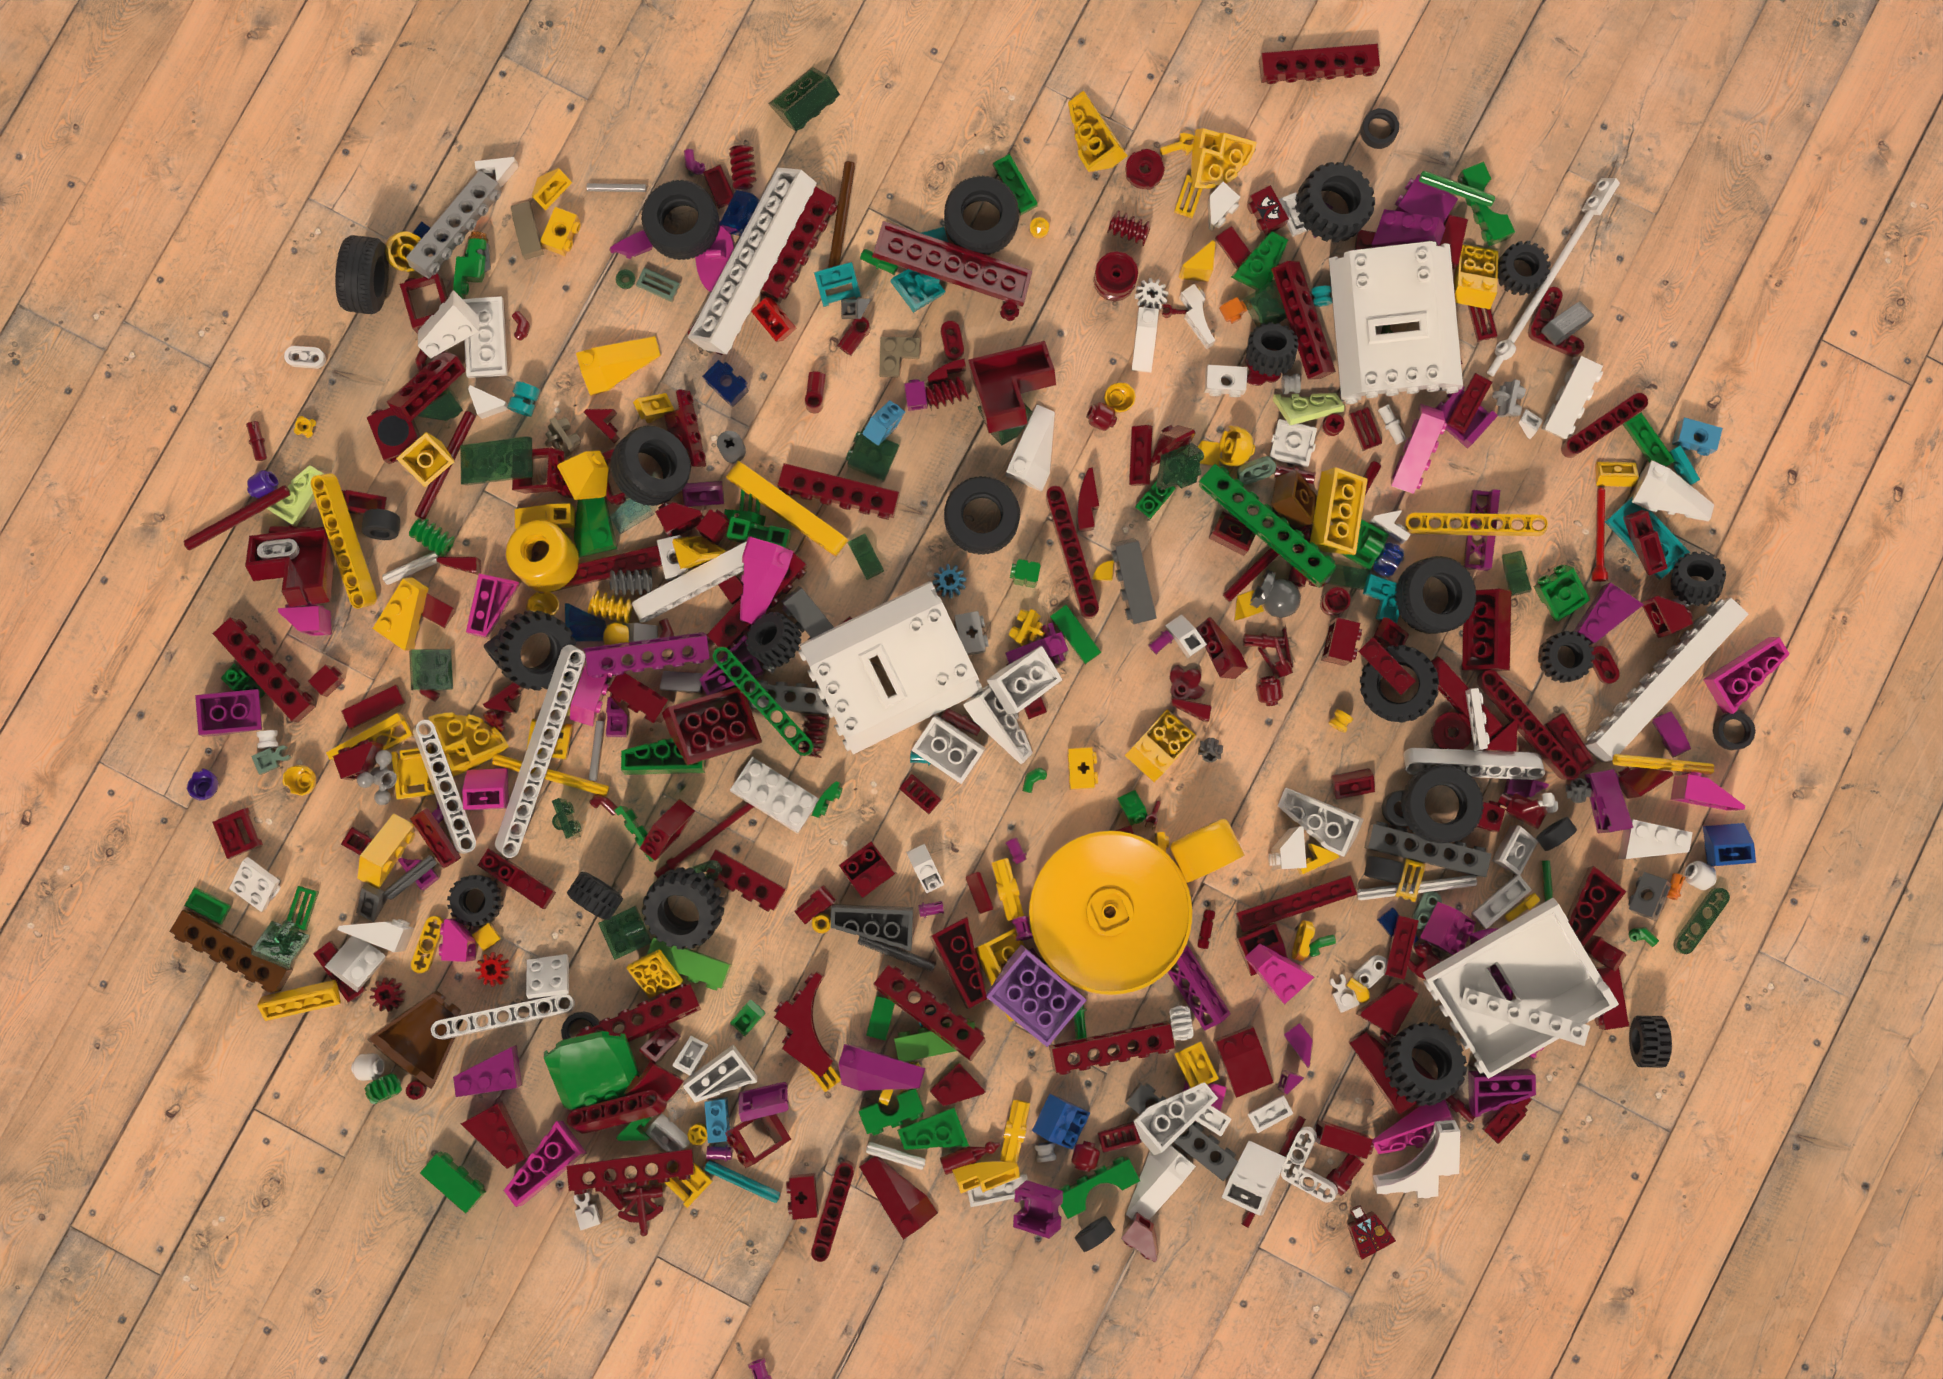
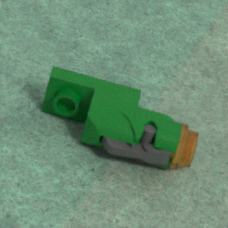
M472 231L471 236L468 237L465 257L456 256L453 290L462 299H465L469 293V284L467 282L481 283L485 277V272L491 269L490 247L486 233Z

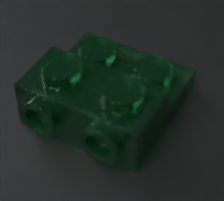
M863 428L861 432L857 431L853 442L856 443L854 449H849L847 453V465L849 468L885 482L900 445L887 439L877 445L862 434L865 430Z
M1190 443L1161 455L1156 487L1162 491L1176 484L1182 489L1196 483L1198 476L1201 475L1200 462L1204 459L1203 451L1195 444Z

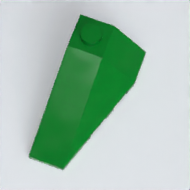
M606 496L579 499L577 502L574 541L579 558L618 549Z

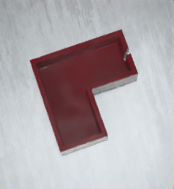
M1045 341L968 360L971 378L988 433L1027 424L1026 409L1021 394L1056 385L1055 369Z
M325 527L249 536L245 567L253 581L283 578L281 592L289 607L308 605V602H311V604L330 602L335 556ZM293 539L299 546V554L294 559L288 557L262 561L257 554L258 546L265 541Z

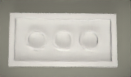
M503 297L462 299L479 316V332L464 340L466 376L468 378L508 375Z
M754 757L750 759L730 789V792L797 834L819 800L816 796Z

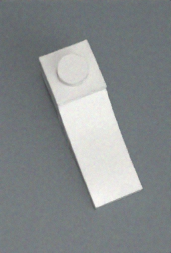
M1193 284L1181 292L1179 298L1187 310H1189L1186 312L1184 319L1204 347L1208 349L1213 346L1215 339L1207 326L1203 313V304L1206 300L1205 294L1200 287L1197 288Z

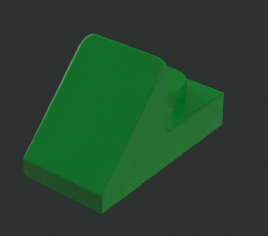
M750 999L730 1024L745 1037L766 1013Z
M648 1117L631 1122L616 1139L618 1141L649 1140L650 1137L639 1126L644 1127L652 1118Z

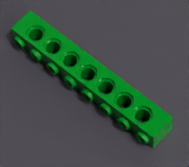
M1214 464L1199 480V487L1318 588L1335 571V561L1330 556H1324L1319 552L1320 549L1316 544L1306 541L1304 539L1305 536L1299 530H1293L1284 517L1280 516L1279 518L1275 515L1271 506L1262 504L1254 492H1248L1243 488L1244 484L1237 478L1234 480L1230 477L1226 468ZM1220 483H1226L1229 487L1227 489L1222 490L1218 487V485ZM1239 495L1243 497V500L1235 502L1233 497ZM1255 508L1258 510V513L1251 515L1248 513V510ZM1271 521L1273 526L1266 528L1263 522ZM1284 533L1289 538L1282 541L1278 538V535ZM1300 546L1304 551L1302 553H1295L1293 548ZM1316 559L1319 565L1311 566L1308 561Z

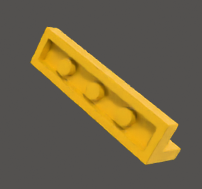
M396 713L329 750L326 754L329 760H334L333 756L338 754V750L350 747V749L358 747L357 743L364 740L376 742L377 738L381 735L388 736L387 743L383 746V750H388L414 735L403 714ZM402 724L407 734L401 737L393 736L395 727Z

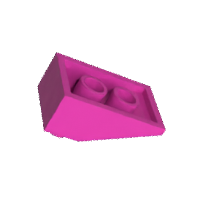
M1689 771V773L1674 776L1670 800L1726 811L1745 810L1744 804L1709 778L1701 777L1702 773Z

